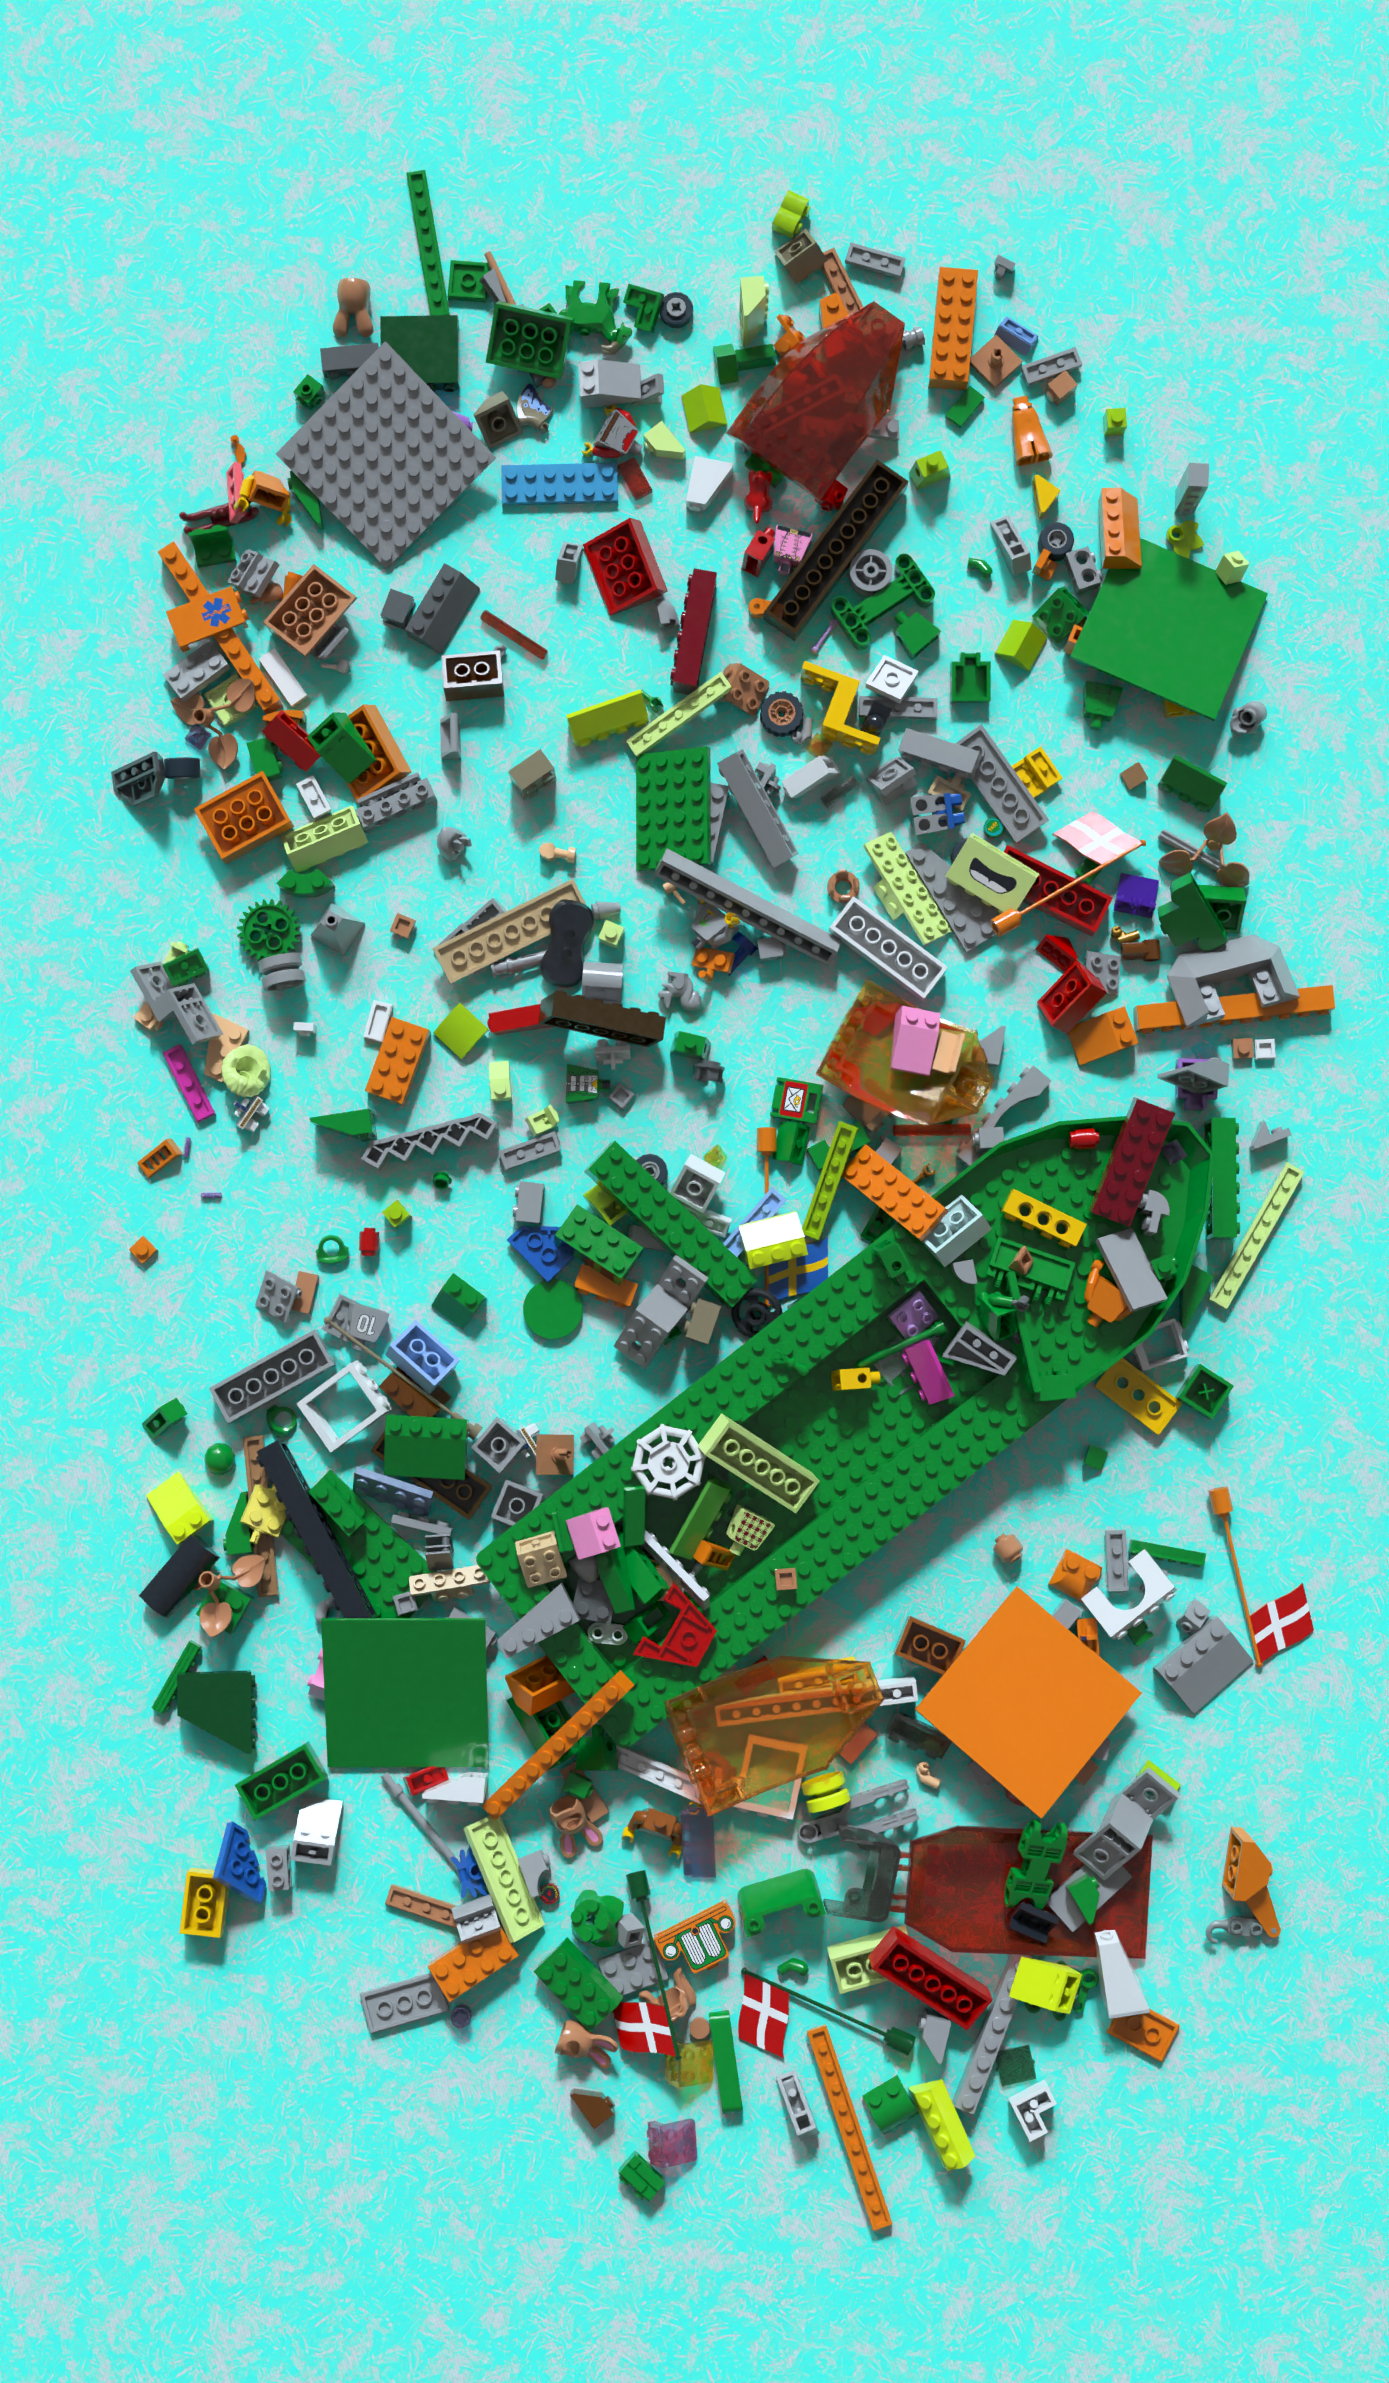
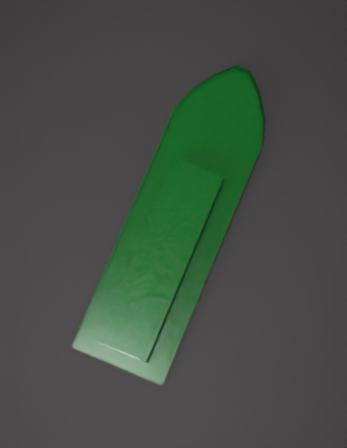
M1126 1116L1058 1121L999 1142L931 1196L943 1207H947L962 1194L983 1214L991 1227L988 1233L950 1264L944 1267L919 1239L897 1223L477 1554L476 1562L519 1619L525 1616L561 1583H563L572 1603H574L579 1576L571 1568L568 1560L576 1554L575 1550L560 1553L567 1577L528 1588L517 1557L515 1542L555 1531L552 1512L573 1508L574 1517L608 1507L614 1526H623L624 1488L642 1486L635 1473L631 1471L637 1448L636 1441L659 1428L661 1424L686 1431L691 1430L693 1437L699 1444L722 1413L811 1471L820 1481L797 1513H794L757 1489V1498L752 1499L744 1507L769 1519L775 1525L772 1531L757 1550L754 1551L745 1546L741 1555L735 1556L728 1571L702 1565L704 1567L697 1573L695 1578L697 1584L701 1588L705 1587L710 1593V1606L706 1610H703L684 1591L687 1598L717 1630L697 1667L633 1655L640 1641L633 1644L629 1636L621 1645L595 1643L589 1639L588 1629L591 1624L597 1621L583 1618L538 1642L584 1704L620 1670L634 1684L598 1720L618 1747L628 1748L1067 1400L1033 1401V1393L1021 1344H1015L1012 1338L997 1341L1001 1346L1016 1355L1017 1358L1005 1375L955 1360L953 1367L940 1363L955 1396L930 1405L926 1401L922 1402L918 1391H920L918 1383L914 1384L910 1376L912 1372L910 1365L906 1366L903 1361V1350L892 1354L894 1359L884 1363L881 1366L883 1370H878L876 1364L883 1359L863 1367L870 1368V1372L879 1371V1384H871V1388L832 1391L831 1371L859 1368L857 1366L859 1360L906 1340L900 1331L890 1323L887 1316L916 1291H920L938 1315V1318L920 1333L931 1329L932 1325H935L934 1322L941 1319L948 1332L947 1335L942 1337H936L935 1335L926 1339L930 1340L936 1353L939 1342L950 1344L966 1321L993 1339L980 1319V1302L977 1298L982 1292H988L989 1295L1000 1292L1003 1296L1010 1297L1009 1294L1005 1293L1007 1282L1004 1275L998 1290L993 1289L998 1270L994 1278L986 1276L998 1237L1075 1262L1063 1302L1055 1299L1057 1290H1054L1048 1308L1044 1306L1048 1290L1041 1289L1040 1298L1036 1304L1032 1302L1037 1286L1036 1283L1033 1291L1021 1287L1018 1288L1020 1296L1025 1295L1029 1297V1301L1026 1303L1029 1306L1024 1311L1038 1373L1048 1372V1376L1056 1375V1371L1068 1370V1374L1074 1373L1076 1393L1153 1334L1187 1281L1209 1211L1214 1153L1189 1122L1172 1121L1144 1190V1193L1153 1190L1163 1195L1170 1209L1169 1216L1159 1220L1157 1233L1151 1237L1143 1235L1141 1223L1147 1215L1139 1214L1140 1208H1137L1130 1227L1089 1211ZM1094 1128L1095 1132L1099 1133V1144H1096L1095 1149L1075 1150V1148H1070L1069 1132H1074L1076 1129ZM1015 1189L1087 1224L1077 1246H1070V1249L1058 1244L1059 1240L1053 1237L1050 1240L1041 1236V1231L1035 1228L1031 1231L1023 1227V1223L1018 1220L1013 1222L1004 1218L1005 1214L1001 1210L1010 1191ZM1021 1206L1019 1209L1020 1214L1025 1217L1028 1216L1029 1208ZM1040 1214L1038 1216V1223L1046 1225L1048 1222L1047 1217ZM1058 1223L1056 1231L1059 1234H1064L1066 1227ZM1132 1228L1149 1262L1168 1253L1171 1257L1174 1256L1178 1264L1177 1272L1172 1274L1174 1278L1163 1283L1161 1279L1159 1280L1168 1298L1166 1301L1134 1311L1121 1321L1114 1320L1110 1323L1103 1319L1098 1327H1094L1087 1322L1093 1312L1087 1308L1084 1294L1089 1274L1092 1271L1090 1268L1095 1260L1105 1263L1099 1270V1276L1117 1286L1095 1242L1098 1238ZM887 1238H891L896 1242L909 1267L905 1271L909 1281L901 1286L897 1284L895 1278L891 1279L887 1276L871 1248ZM973 1259L977 1284L969 1285L958 1280L952 1271L951 1264ZM896 1261L892 1264V1268L896 1266ZM1014 1320V1331H1013V1333H1016V1332H1017V1326H1016V1321ZM776 1350H781L788 1358L791 1359L793 1357L796 1362L806 1365L809 1368V1374L802 1376L796 1370L786 1368L785 1364L775 1363L772 1360L773 1356L775 1359L782 1357L780 1353H776ZM901 1368L906 1374L904 1377L898 1371ZM887 1376L890 1378L894 1386H889V1384L886 1381ZM909 1385H914V1387L911 1388L909 1391L901 1395L899 1398L897 1397L900 1391H902L904 1388H906ZM667 1435V1441L680 1443L682 1439ZM658 1437L648 1445L652 1448L663 1442L662 1437ZM686 1442L683 1447L689 1456L695 1455L688 1442ZM645 1449L641 1464H648L650 1452ZM665 1457L663 1465L672 1468L674 1459ZM707 1457L704 1461L700 1486H695L678 1497L677 1500L673 1501L671 1498L653 1494L647 1495L645 1493V1530L648 1533L654 1534L662 1547L665 1546L670 1550L673 1541L709 1478L706 1474L707 1468L710 1466L717 1467L719 1473L727 1482L729 1470ZM696 1460L690 1461L687 1473L694 1474ZM648 1468L643 1470L651 1483L655 1479ZM711 1468L709 1470V1474L711 1476H714L716 1474V1470L714 1468ZM686 1477L675 1482L676 1489L690 1480ZM658 1481L655 1486L671 1490L669 1483ZM748 1483L736 1494V1503L746 1495L748 1488L754 1486ZM753 1489L749 1490L748 1495L750 1497H754L756 1495V1492ZM730 1509L728 1515L732 1517L734 1510ZM722 1514L717 1522L713 1520L710 1526L713 1530L708 1539L703 1538V1541L730 1550L734 1540L726 1535L730 1523L723 1519ZM639 1545L649 1559L655 1560L641 1545ZM670 1553L674 1560L677 1559L681 1562L685 1571L692 1570L697 1561L694 1557L690 1560ZM652 1562L654 1567L658 1565V1563ZM795 1568L797 1589L776 1590L775 1569ZM631 1588L635 1610L617 1614L613 1610L611 1623L624 1626L634 1616L652 1604L641 1603L636 1596V1591L634 1588ZM661 1601L671 1617L650 1636L646 1637L660 1646L663 1644L681 1611L665 1601ZM596 1629L594 1635L597 1637L601 1636V1630ZM616 1631L614 1637L617 1639L621 1638L622 1633Z

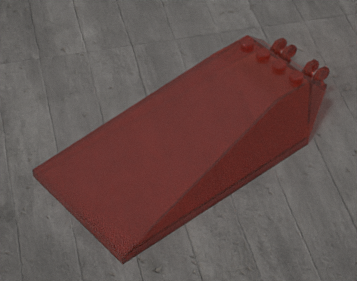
M957 1825L910 1840L909 1852L894 1851V1857L900 1859L909 1858L908 1865H893V1870L908 1871L906 1894H891V1898L894 1900H906L905 1907L893 1905L890 1907V1911L905 1913L904 1924L951 1952L1097 1957L1095 1933L1104 1930H1115L1128 1958L1146 1959L1153 1835L1147 1834L1142 1849L1122 1865L1132 1878L1096 1910L1092 1924L1089 1925L1087 1921H1084L1072 1932L1047 1903L1045 1904L1042 1911H1048L1059 1918L1058 1924L1049 1932L1047 1943L1044 1945L1009 1930L1012 1911L1021 1902L1030 1904L1031 1898L1022 1899L1014 1908H1007L1004 1902L1005 1883L1011 1867L1020 1869L1024 1859L1018 1850V1845L1025 1828ZM1041 1829L1040 1832H1041V1833H1047V1832H1049L1050 1830H1048V1829ZM1067 1830V1844L1061 1863L1051 1862L1047 1872L1054 1883L1050 1895L1084 1864L1073 1853L1094 1832Z

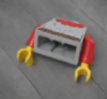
M609 405L612 409L604 408L608 418L593 443L595 446L592 447L588 442L584 443V446L590 449L588 451L582 450L583 455L586 457L593 455L601 458H619L626 455L629 450L637 456L643 446L635 441L639 431L631 414L619 407L615 408V405Z

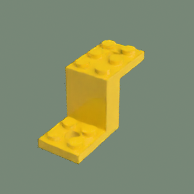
M804 661L800 678L804 683L812 686L814 684L819 685L827 692L835 691L822 725L821 735L824 736L823 738L831 742L839 741L844 747L850 749L853 747L858 748L861 753L866 755H876L880 737L845 725L857 695L860 681Z

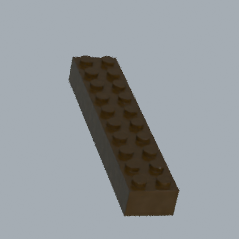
M877 459L766 608L763 620L795 642L846 573L852 559L862 551L905 493L909 481ZM778 603L784 605L782 619L772 613Z

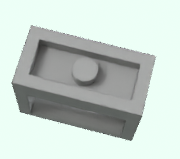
M450 713L440 719L442 760L461 759L460 719L457 713Z

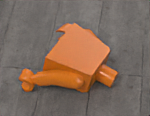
M1095 1260L1090 1268L1092 1271L1089 1274L1084 1294L1087 1308L1093 1312L1087 1322L1094 1327H1098L1103 1319L1112 1323L1114 1320L1121 1321L1132 1313L1118 1286L1099 1276V1270L1105 1264L1099 1260Z

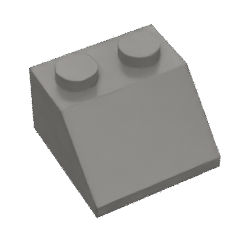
M496 1417L471 1448L501 1474L527 1442L504 1419Z
M924 2008L923 2014L919 2013L917 2026H919L921 2035L936 2061L942 2064L951 2021L937 2011Z

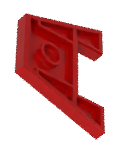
M673 1582L664 1601L681 1610L661 1646L643 1636L633 1655L697 1667L717 1630Z

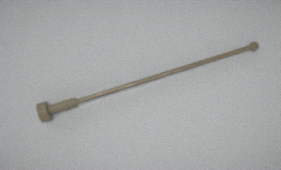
M327 1316L324 1318L325 1324H330L332 1327H334L336 1330H338L340 1333H342L344 1336H346L348 1339L354 1342L357 1346H359L361 1349H363L365 1352H367L369 1355H371L373 1358H375L377 1361H379L381 1364H383L385 1367H387L389 1370H391L393 1373H395L397 1376H399L401 1379H403L405 1382H407L409 1385H411L413 1388L419 1391L422 1395H424L426 1398H428L430 1401H432L434 1404H436L438 1407H440L442 1410L448 1413L451 1416L450 1418L464 1419L458 1413H453L452 1411H450L448 1408H446L444 1405H442L440 1402L434 1399L431 1395H429L427 1392H425L423 1389H421L419 1386H417L415 1383H413L411 1380H409L407 1377H405L403 1374H401L399 1371H397L395 1368H393L391 1365H389L387 1362H385L383 1359H381L379 1356H377L375 1353L369 1350L366 1346H364L362 1343H360L358 1340H356L354 1337H352L350 1334H348L346 1331H344L342 1328H340L338 1325L332 1322V1319ZM469 1422L468 1437L474 1440L483 1427L478 1423L472 1425Z

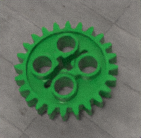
M263 899L261 906L257 902H255L256 908L254 909L248 906L249 914L243 912L246 918L239 919L243 926L237 927L239 931H242L237 937L243 939L240 945H247L244 951L246 953L251 951L249 955L251 958L257 955V961H260L263 957L267 958L278 954L290 953V949L296 951L293 944H300L296 936H302L301 932L297 931V929L301 928V925L295 924L299 918L298 916L292 917L295 912L294 910L288 911L289 906L287 904L282 908L281 901H278L275 905L273 899L270 900L269 904ZM262 915H268V920L265 923L259 922V918ZM281 921H286V927L279 930L277 928L278 924ZM253 925H259L267 930L272 928L275 933L286 935V937L282 938L273 933L267 934L262 929L254 928ZM255 933H261V938L258 941H253L252 936ZM278 939L280 941L279 946L271 948V942Z

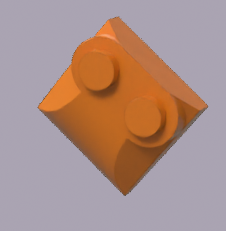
M1065 1549L1048 1584L1084 1603L1081 1599L1091 1591L1096 1580L1100 1577L1102 1567Z

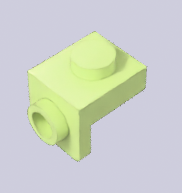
M551 1105L525 1119L534 1137L554 1128L560 1122L557 1111Z

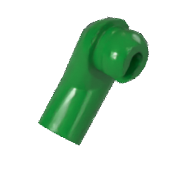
M968 559V568L979 569L982 572V579L989 580L991 578L993 570L985 560Z
M791 1958L777 1966L782 1976L791 1970L799 1973L801 1976H805L809 1972L808 1965L797 1958Z

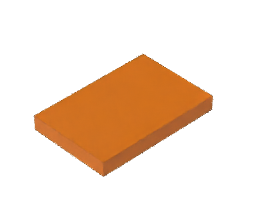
M1150 2008V2013L1112 2019L1106 2031L1107 2033L1160 2062L1165 2057L1180 2027L1178 2023Z

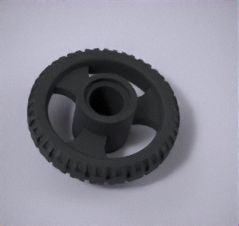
M762 1288L749 1289L732 1307L731 1311L732 1320L736 1328L750 1338L760 1332L752 1330V1325H760L764 1320L771 1323L783 1313L781 1304L776 1296ZM758 1296L770 1301L775 1311L769 1312L767 1305L758 1301ZM743 1300H746L750 1305L745 1313L746 1319H740L739 1307ZM753 1310H758L761 1313V1317L755 1316Z

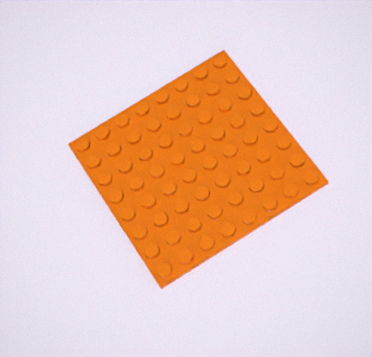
M1016 1586L915 1710L1035 1815L1042 1819L1142 1692Z

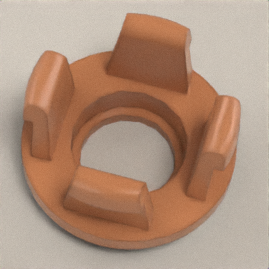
M847 869L838 870L828 880L827 891L829 896L838 903H848L853 896L856 898L858 895L859 879L854 874L848 872ZM841 881H845L850 885V891L845 895H841L836 891V885Z

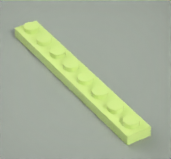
M1288 1162L1285 1163L1208 1300L1224 1309L1229 1307L1304 1174L1302 1170Z

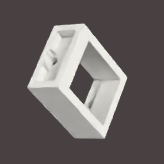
M1175 1318L1159 1323L1155 1330L1169 1325L1178 1354L1149 1363L1143 1345L1140 1343L1133 1349L1140 1371L1188 1356L1189 1346L1187 1341L1182 1339V1326L1179 1321L1176 1322Z

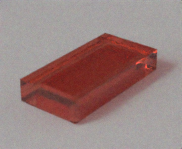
M635 457L617 466L635 501L652 493V488Z

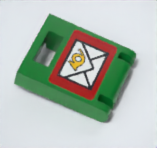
M777 1077L776 1081L783 1083V1086L775 1085L771 1109L778 1110V1113L770 1112V1116L817 1125L824 1086ZM810 1094L817 1095L814 1113L806 1112Z

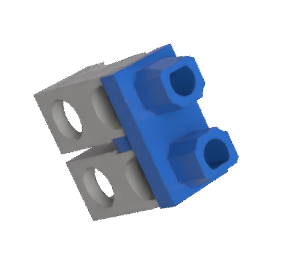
M943 793L910 798L913 815L932 812V815L913 818L916 835L952 829L957 825L965 823L964 812L956 814L952 812V806L962 805L961 794Z

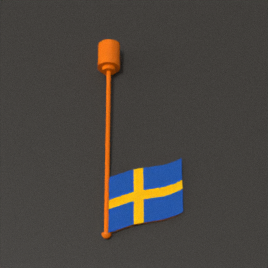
M774 1127L757 1128V1152H761V1156H765V1194L769 1191V1156H773V1152H777V1132ZM828 1237L816 1243L806 1245L808 1255L766 1265L765 1290H768L780 1300L788 1296L810 1292L828 1278ZM765 1298V1304L769 1308L771 1306L770 1301Z

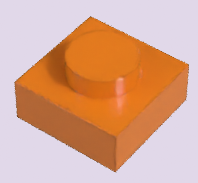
M142 1236L129 1249L142 1264L158 1251L145 1236Z

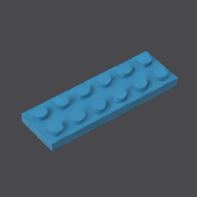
M617 463L501 465L502 505L618 503Z

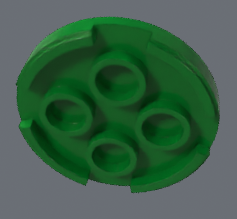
M552 1279L549 1283L544 1280L533 1286L527 1293L523 1304V1314L529 1328L537 1335L548 1339H558L572 1333L579 1325L583 1313L582 1300L578 1292L570 1284L557 1279Z

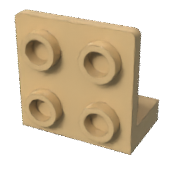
M555 1531L515 1542L517 1557L528 1588L567 1577Z

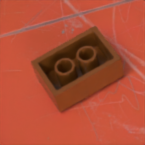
M908 1615L893 1653L943 1675L961 1654L966 1640Z

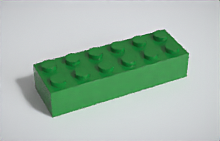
M1210 1118L1204 1122V1142L1214 1153L1209 1211L1205 1221L1206 1240H1231L1237 1238V1234H1240V1222H1237V1214L1240 1213V1203L1237 1202L1240 1184L1236 1179V1174H1239L1240 1170L1239 1163L1236 1162V1155L1239 1154V1143H1236V1135L1239 1134V1124L1236 1123V1118Z

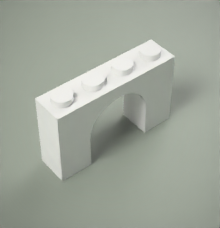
M1145 1549L1129 1561L1145 1584L1144 1598L1137 1607L1130 1610L1115 1608L1098 1587L1081 1599L1108 1635L1114 1640L1116 1638L1118 1640L1123 1638L1128 1633L1127 1630L1130 1627H1136L1141 1624L1144 1616L1148 1613L1150 1615L1155 1613L1160 1608L1158 1605L1163 1601H1170L1176 1595V1587Z

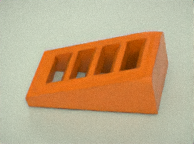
M169 1138L149 1152L137 1164L149 1179L183 1153L173 1139ZM160 1151H162V1153L165 1155V1157L167 1158L166 1160L159 1153ZM153 1156H155L157 1160L160 1162L159 1165L154 1160ZM146 1161H149L151 1163V1165L154 1167L153 1170H151Z
M702 1540L693 1557L703 1565L728 1571L736 1554L732 1553L729 1549Z

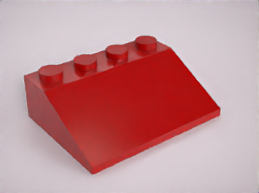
M628 518L583 544L611 616L649 602L668 592L640 520Z

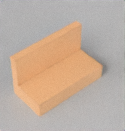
M945 1031L940 1032L931 1070L947 1075L956 1071L965 1034L955 1035Z

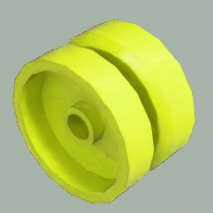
M843 1771L816 1776L800 1784L803 1794L812 1796L806 1801L808 1812L814 1813L829 1810L851 1800L849 1790L839 1788L846 1782Z

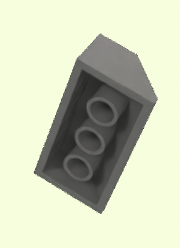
M444 563L405 628L407 636L441 655L480 588L463 573Z

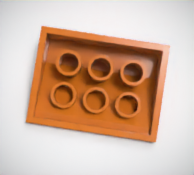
M363 704L348 715L377 760L351 784L347 783L357 803V799L393 784L412 772L376 705Z
M263 771L194 808L225 864L294 827Z

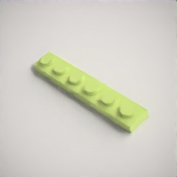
M722 672L718 673L634 734L626 742L636 757L646 753L733 689Z

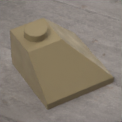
M503 391L485 399L473 414L489 450L523 433L511 402Z

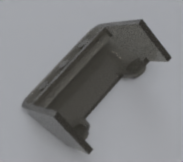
M838 1825L842 1841L855 1842L860 1849L870 1851L863 1889H849L845 1894L844 1902L824 1899L823 1904L826 1913L831 1916L878 1923L883 1922L888 1918L901 1857L900 1848L895 1842L871 1830Z

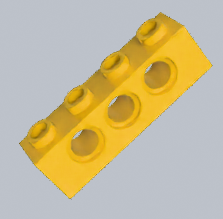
M1015 1189L1010 1191L1001 1210L1005 1214L1004 1218L1013 1222L1018 1220L1023 1223V1227L1031 1231L1035 1228L1041 1231V1236L1050 1240L1053 1237L1059 1240L1058 1244L1070 1249V1246H1077L1087 1225ZM1021 1206L1029 1208L1028 1216L1025 1217L1020 1214L1019 1209ZM1040 1214L1047 1217L1048 1222L1046 1225L1038 1223V1216ZM1058 1223L1066 1227L1064 1234H1059L1056 1231Z

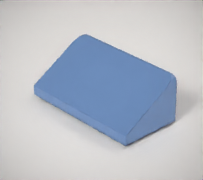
M1007 316L1000 323L994 336L997 335L1005 344L1024 356L1029 353L1039 337Z

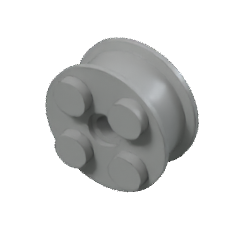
M874 549L863 550L852 559L849 569V582L858 594L870 597L890 584L892 564L889 558L881 551Z

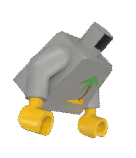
M697 898L700 901H698L696 916L691 928L698 935L691 944L700 950L706 943L714 949L729 943L733 935L739 930L736 926L740 923L739 918L735 917V913H727L725 915L718 908Z

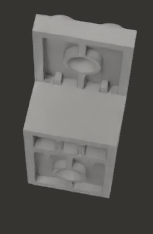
M161 961L137 966L130 970L159 1022L178 1018L192 1044L216 1039L223 1035L195 983L180 987L172 986Z

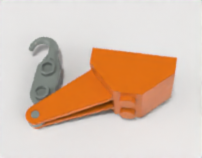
M1231 1827L1222 1886L1233 1900L1245 1901L1256 1918L1232 1916L1228 1919L1211 1922L1205 1932L1207 1939L1215 1944L1218 1943V1940L1214 1939L1211 1934L1216 1928H1221L1232 1935L1251 1937L1267 1933L1270 1937L1275 1938L1281 1933L1267 1887L1269 1877L1273 1873V1866L1247 1832L1240 1827Z

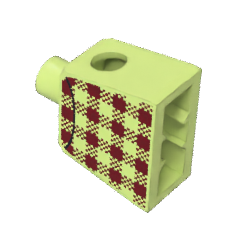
M737 1504L726 1535L734 1540L730 1551L740 1556L745 1546L754 1551L757 1550L775 1525L769 1519Z

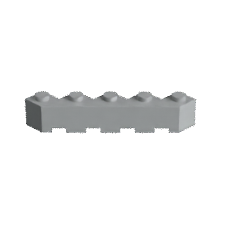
M477 1113L381 1140L371 1141L361 1159L381 1171L390 1154L408 1164L417 1147L436 1156L444 1140L462 1149L471 1133H474L489 1142L499 1125L487 1116Z

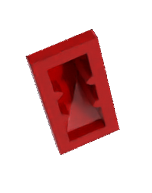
M1046 934L1035 949L1064 972L1078 959L1069 938Z

